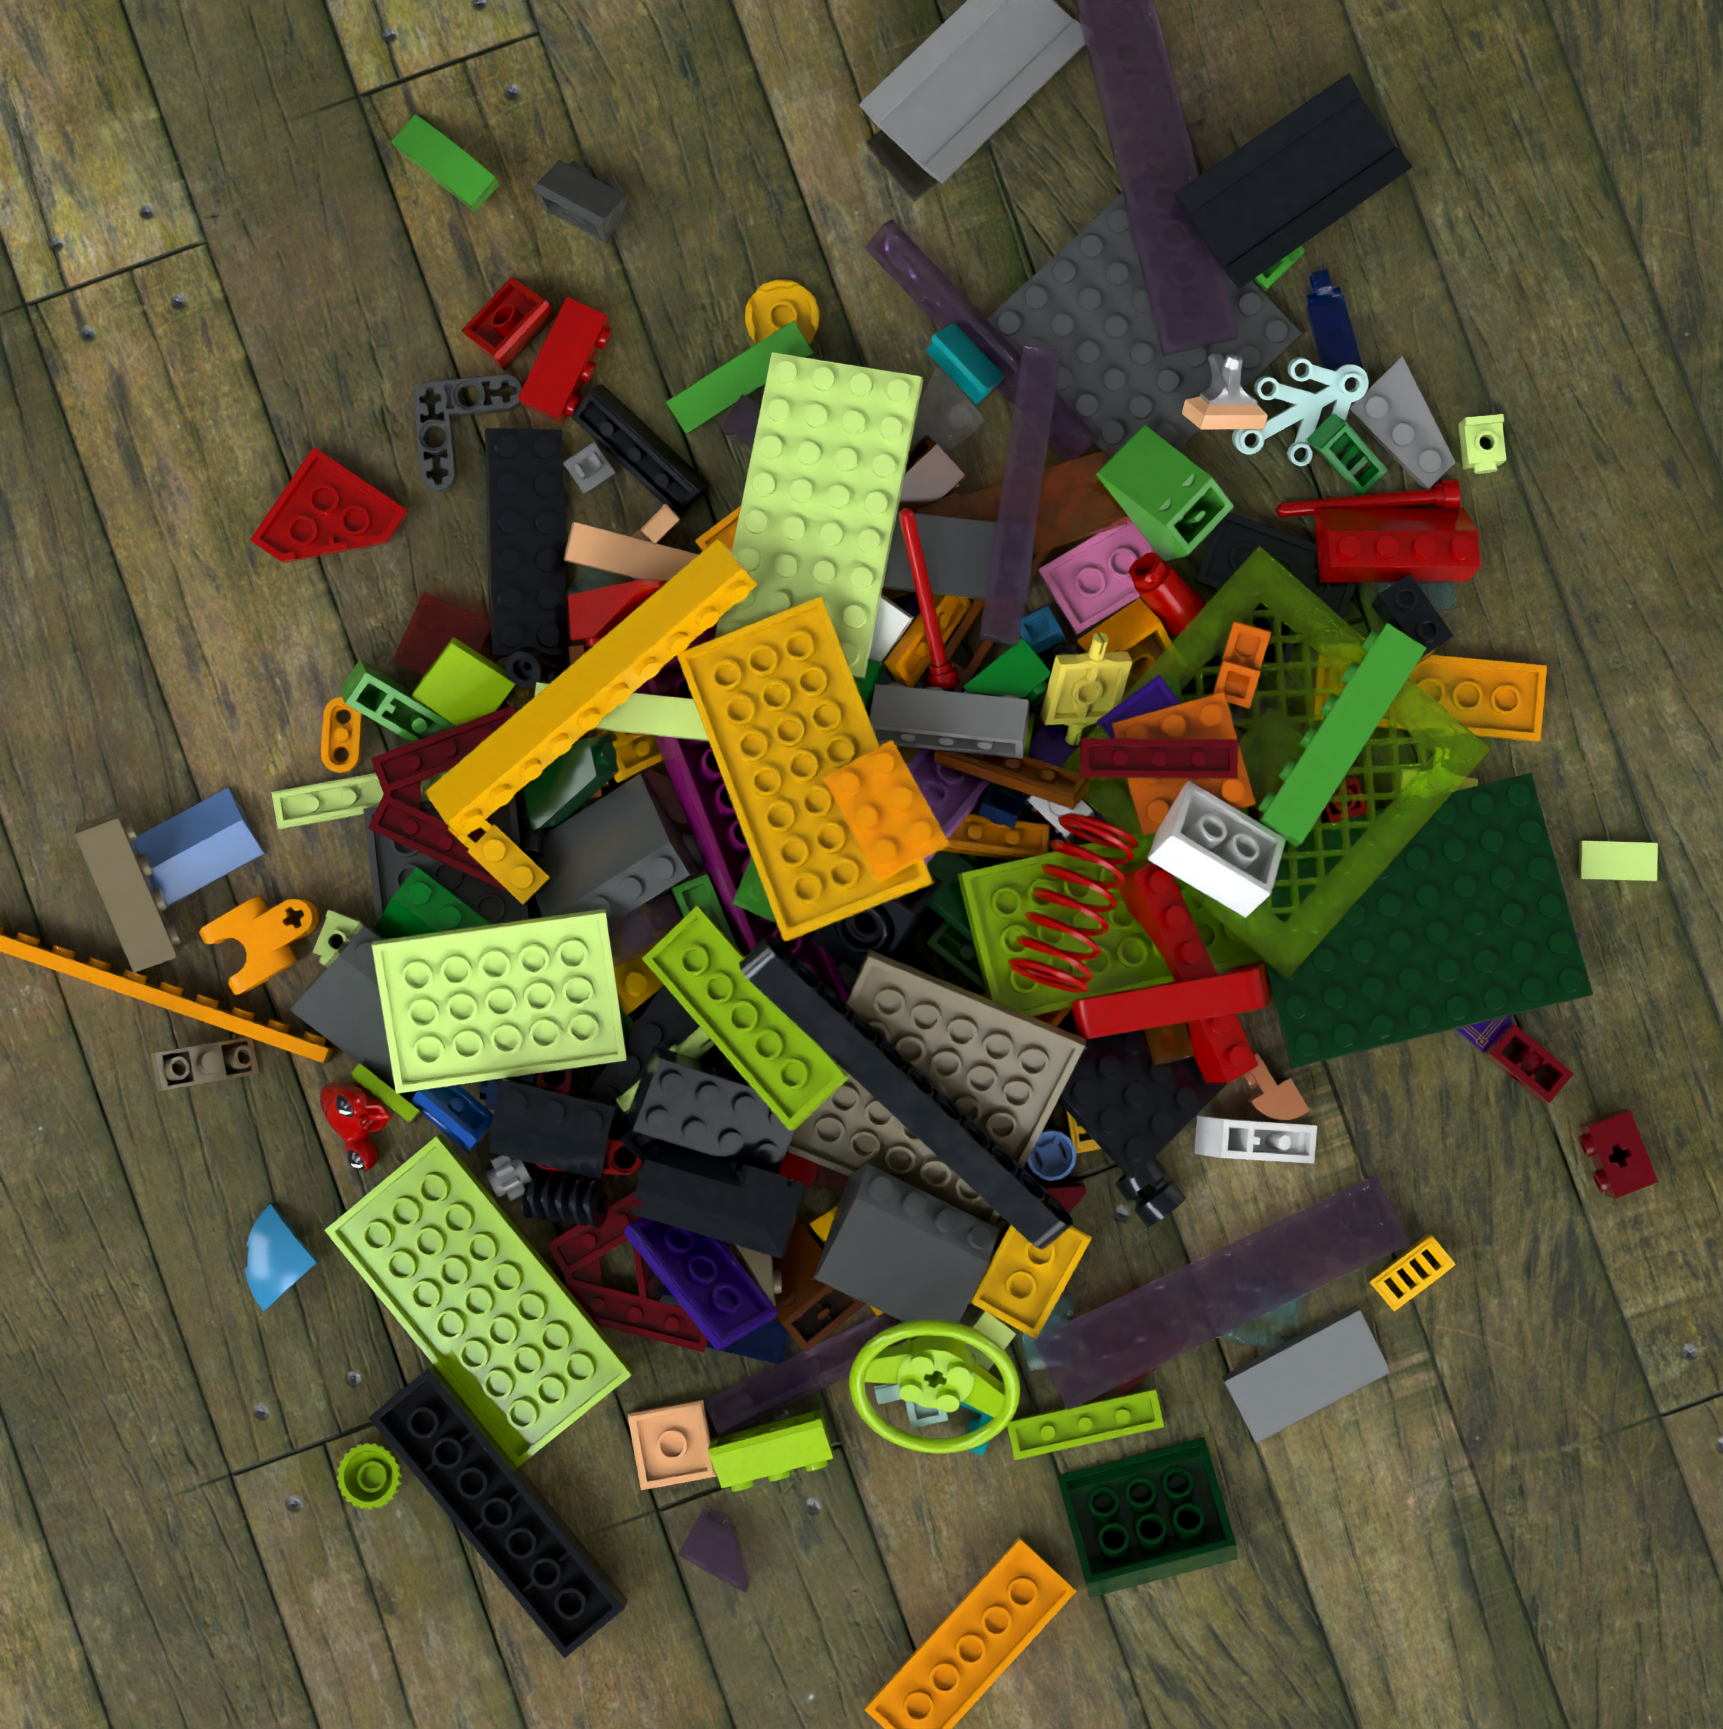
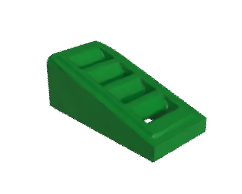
M1336 414L1330 415L1307 439L1313 448L1358 495H1364L1388 471L1350 425ZM1349 441L1350 444L1336 457L1335 454ZM1360 452L1361 454L1346 468L1345 465ZM1369 462L1371 465L1355 479L1354 475Z

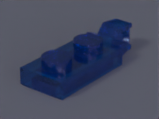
M1327 269L1313 272L1309 277L1313 294L1306 296L1307 306L1305 308L1321 367L1336 371L1342 365L1354 364L1363 368L1345 297L1342 295L1340 287L1332 288Z

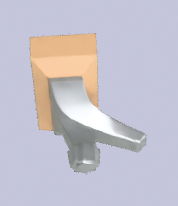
M1211 354L1208 357L1212 372L1211 386L1206 391L1200 393V397L1186 399L1182 414L1200 429H1264L1268 415L1257 405V400L1246 393L1240 385L1242 357L1229 354L1224 361L1221 354Z

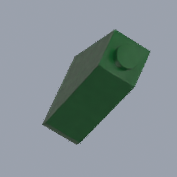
M611 734L576 741L568 752L556 758L542 771L539 777L523 787L532 830L560 825L619 772L616 761L617 753L612 743Z

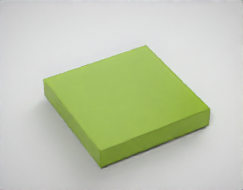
M453 637L415 687L411 697L458 726L495 712L516 684L510 680L505 669Z

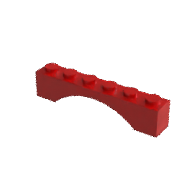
M1143 859L1122 870L1126 882L1117 888L1125 906L1157 947L1174 981L1216 975L1215 967L1173 875L1148 859ZM1113 875L1114 881H1118L1117 875ZM1236 1014L1188 1021L1191 1051L1206 1083H1230L1259 1066Z

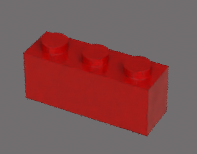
M566 296L517 398L521 406L561 425L566 416L569 418L573 417L580 402V397L576 395L582 382L588 384L595 372L597 364L593 362L598 349L604 350L612 336L613 329L609 328L611 323L607 315Z

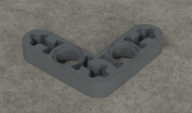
M504 374L423 383L416 389L414 393V411L420 475L422 482L429 490L435 493H444L449 491L456 482L457 472L451 417L516 410L521 406L517 398L523 388L517 378ZM504 384H509L512 390H517V394L511 395L510 402H504L501 396H491L492 404L486 405L487 394L484 385H490L489 390L491 393L503 391ZM466 387L476 388L480 393L478 402L471 407L462 405L459 401L461 390ZM434 391L437 397L442 398L441 401L435 403V412L438 418L444 416V421L431 419L423 422V417L431 418L428 405L422 403V399L428 398V392ZM435 427L444 430L446 437L440 447L432 448L426 444L425 435L428 430ZM448 452V458L440 457V466L443 471L449 472V474L442 478V484L437 485L433 478H429V474L435 472V461L433 458L426 460V455L440 456Z

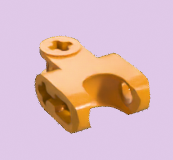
M261 895L208 923L200 929L199 935L205 944H219L229 938H234L243 944L247 953L246 963L228 981L234 995H240L253 990L299 962L290 946L317 929L320 922V913L316 905L307 899H288L269 910ZM294 911H303L304 916L300 919L302 925L292 924L290 919L295 916Z

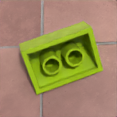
M822 1409L714 1437L711 1439L708 1448L721 1488L731 1486L733 1492L754 1486L753 1480L768 1476L770 1482L791 1476L790 1470L805 1466L808 1472L828 1466L827 1460L834 1458V1451Z

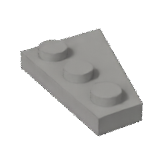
M1403 356L1366 391L1361 399L1357 400L1349 408L1348 413L1423 489H1429L1456 463Z

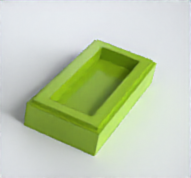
M359 1063L352 1071V1078L360 1083L375 1097L381 1099L385 1105L409 1124H413L420 1116V1110L401 1095L396 1094V1091Z

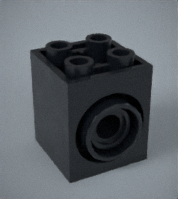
M930 874L933 881L932 884L821 927L817 930L812 942L822 947L829 955L836 956L853 967L858 973L869 950L896 961L909 945L943 881Z

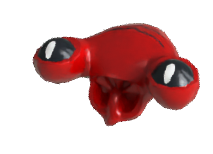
M358 1082L329 1083L322 1087L320 1091L321 1108L329 1125L344 1140L345 1151L350 1165L357 1170L369 1171L378 1161V1152L369 1133L383 1129L389 1119L393 1117V1114L388 1112L385 1103L381 1099L370 1097Z

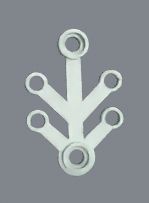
M1303 357L1292 359L1288 365V373L1293 379L1300 382L1312 379L1329 385L1316 393L1280 384L1270 376L1260 377L1254 386L1255 393L1264 400L1276 398L1295 405L1268 419L1264 429H1234L1232 434L1233 445L1244 454H1255L1261 450L1265 439L1301 420L1295 442L1288 448L1287 456L1297 466L1307 465L1313 456L1307 439L1316 429L1322 408L1335 401L1332 414H1336L1343 420H1346L1351 402L1357 401L1365 395L1369 381L1366 372L1361 367L1354 364H1345L1336 371L1313 365ZM1305 363L1306 372L1301 376H1296V365ZM1350 377H1354L1356 385L1352 390L1347 391L1344 386L1345 381ZM1267 381H1271L1273 384L1272 391L1266 395L1262 394V385ZM1250 433H1254L1256 435L1255 443L1251 446H1246L1244 443L1245 437ZM1301 447L1305 448L1306 454L1304 458L1295 460V451Z

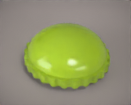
M365 1443L364 1445L358 1444L356 1448H351L349 1453L344 1454V1459L340 1460V1467L337 1469L339 1473L337 1480L339 1481L338 1488L341 1489V1494L346 1497L347 1502H352L353 1506H359L361 1509L368 1508L369 1510H374V1508H382V1505H388L389 1501L395 1498V1494L399 1492L398 1487L402 1483L400 1480L402 1472H400L401 1465L397 1463L398 1459L392 1455V1451L386 1450L385 1446H379L376 1443L372 1445Z

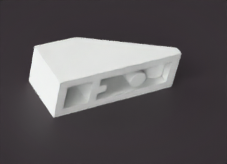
M1197 1116L1194 1154L1218 1158L1314 1164L1317 1126Z

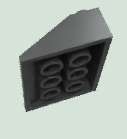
M643 773L638 774L543 835L542 858L532 859L550 877L546 884L534 895L543 917L605 909L608 929L669 892L673 887L680 885L702 871Z
M361 920L291 1006L290 1011L395 1090L372 949L373 941L386 940L387 938L364 920ZM417 1091L399 1094L411 1102Z
M867 1164L848 1175L814 1279L903 1322L931 1319L959 1323L989 1264L999 1229Z

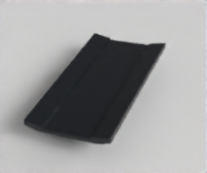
M1348 73L1178 190L1174 195L1184 214L1226 275L1240 289L1413 166L1387 136L1362 99L1359 89L1350 73Z

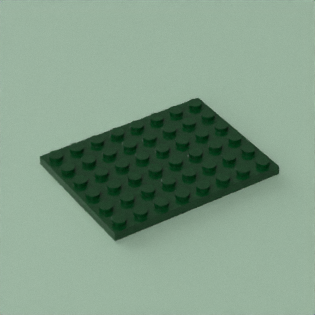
M1532 773L1367 812L1366 814L1334 823L1326 822L1314 825L1299 846L1295 847L1288 841H1285L1272 892L1250 913L1262 961L1265 963L1270 992L1291 1069L1593 995Z

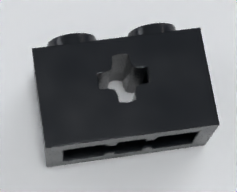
M1411 574L1378 594L1371 604L1384 624H1390L1427 648L1416 665L1444 648L1454 637Z

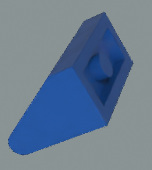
M460 1085L418 1090L412 1098V1105L420 1110L424 1117L469 1155L492 1127L493 1113Z

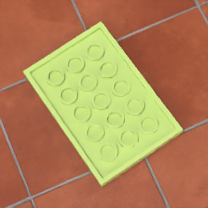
M605 909L372 942L396 1094L627 1060Z

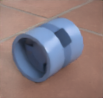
M1043 1129L1026 1163L1030 1170L1041 1179L1050 1181L1062 1179L1075 1166L1077 1157L1075 1146L1070 1138L1059 1130Z

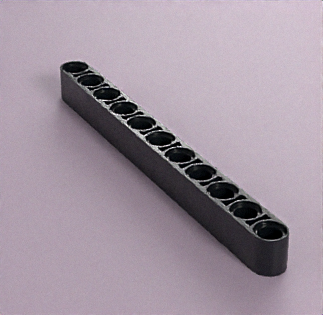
M769 935L766 936L739 962V967L744 976L1032 1245L1040 1250H1044L1073 1225L1069 1212L1058 1200L777 938Z

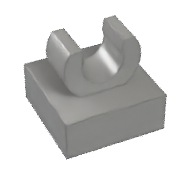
M595 442L563 462L585 496L616 476V473Z

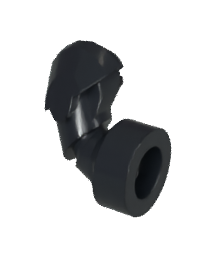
M532 647L519 648L509 656L506 662L508 677L514 684L523 688L533 687L536 685V682L538 683L542 679H545L546 683L550 684L569 668L558 656L554 655L551 657Z

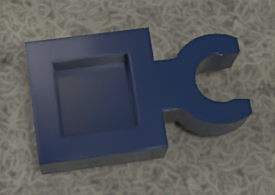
M990 783L978 815L989 819L995 824L1005 825L1014 829L1026 796L1022 795L1023 792L997 783Z

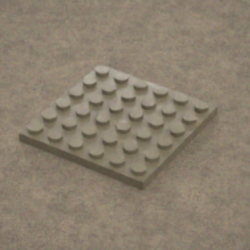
M869 950L845 1001L1010 1157L1024 1168L1085 1048L1084 1038ZM848 1072L846 1073L850 1078L795 1129L787 1150L789 1153L846 1176L869 1164L992 1226H995L1000 1216L993 1207Z

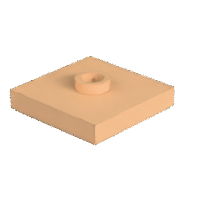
M704 1399L627 1414L641 1490L717 1476L708 1452L711 1438Z

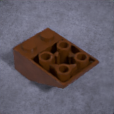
M797 1217L785 1260L773 1257L774 1270H781L782 1293H775V1307L779 1311L776 1315L778 1320L803 1351L807 1353L866 1303L814 1279L823 1247ZM738 1256L736 1259L740 1262V1264H741V1265L744 1267V1269L747 1271L746 1267L744 1266V1264L742 1263L741 1259H740L739 1256Z

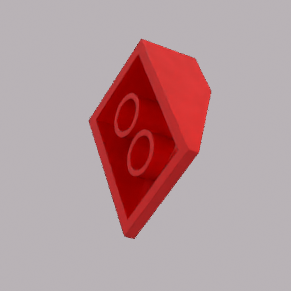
M641 579L568 595L571 641H586L587 648H592L668 581Z

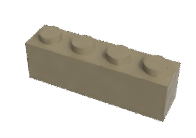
M120 809L77 825L74 833L133 973L176 958L179 951L178 944L183 943L181 933L175 922L169 923L164 910L168 909L165 895L160 887L154 888L149 875L154 874L148 855L146 853L140 854L136 846L135 840L139 839V835L131 818L125 819Z

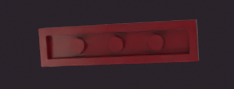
M1080 738L1079 778L1238 779V740Z

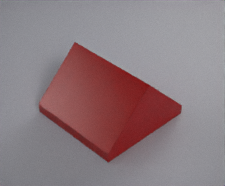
M512 276L467 323L461 332L505 371L552 321L555 315L546 300Z

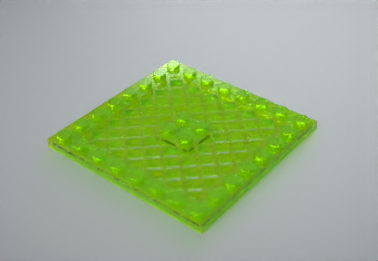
M1260 546L1118 702L1119 704L1159 674L1180 702L1185 703L1213 695L1204 694L1203 675L1218 674L1220 666H1203L1220 647L1222 661L1233 620L1243 622L1246 619V624L1254 626L1253 618L1273 617L1274 636L1269 638L1268 644H1275L1276 663L1262 664L1260 671H1276L1278 690L1258 691L1257 683L1251 702L1252 719H1233L1232 703L1227 702L1234 727L1252 726L1238 742L1253 796L1256 799V804L1247 807H1258L1269 790L1276 793L1284 781L1278 777L1290 757L1297 760L1304 748L1299 745V742L1303 735L1290 724L1307 723L1308 730L1311 725L1315 727L1316 722H1321L1325 715H1314L1313 696L1330 695L1331 693L1338 696L1343 687H1339L1338 670L1344 674L1352 661L1359 664L1366 653L1361 648L1365 638ZM1262 602L1270 610L1254 609ZM1281 620L1298 635L1282 636ZM1302 643L1303 662L1283 663L1282 644ZM1310 646L1327 661H1310ZM1330 668L1332 687L1312 688L1311 669ZM1303 669L1305 689L1285 690L1284 670ZM1195 676L1196 694L1178 695ZM1409 677L1382 717V719H1388L1389 738H1369L1363 747L1364 767H1350L1346 774H1365L1366 794L1347 795L1345 775L1338 786L1339 795L1332 796L1328 802H1339L1341 822L1321 823L1320 814L1310 830L1314 831L1315 851L1296 852V847L1288 842V852L1282 853L1280 860L1289 859L1290 880H1275L1273 887L1291 886L1292 907L1272 908V896L1270 894L1264 900V905L1261 903L1245 918L1173 875L1175 881L1285 979L1290 977L1491 750ZM1305 696L1306 716L1287 717L1286 697ZM1278 698L1279 714L1269 707L1260 717L1259 699ZM1396 721L1414 737L1397 738ZM1098 725L1087 738L1108 737ZM1417 744L1418 764L1399 765L1398 745ZM1080 746L1061 766L1062 768L1079 773ZM1390 746L1391 765L1372 766L1371 747ZM1426 748L1433 753V756L1427 762ZM1418 771L1401 790L1400 772ZM1392 772L1393 792L1374 793L1373 773ZM1091 778L1090 789L1082 799L1109 823L1131 833L1139 843L1137 848L1146 856H1149L1156 832L1142 836L1126 778ZM1393 799L1376 819L1375 800ZM1367 801L1368 821L1349 822L1347 802ZM1258 810L1259 818H1260V816L1262 815V812ZM1368 828L1350 848L1349 829ZM1341 829L1343 850L1323 851L1322 830ZM1343 856L1325 876L1324 857ZM1316 858L1317 878L1298 879L1296 859ZM1317 885L1299 905L1298 886ZM1292 913L1284 923L1274 915Z

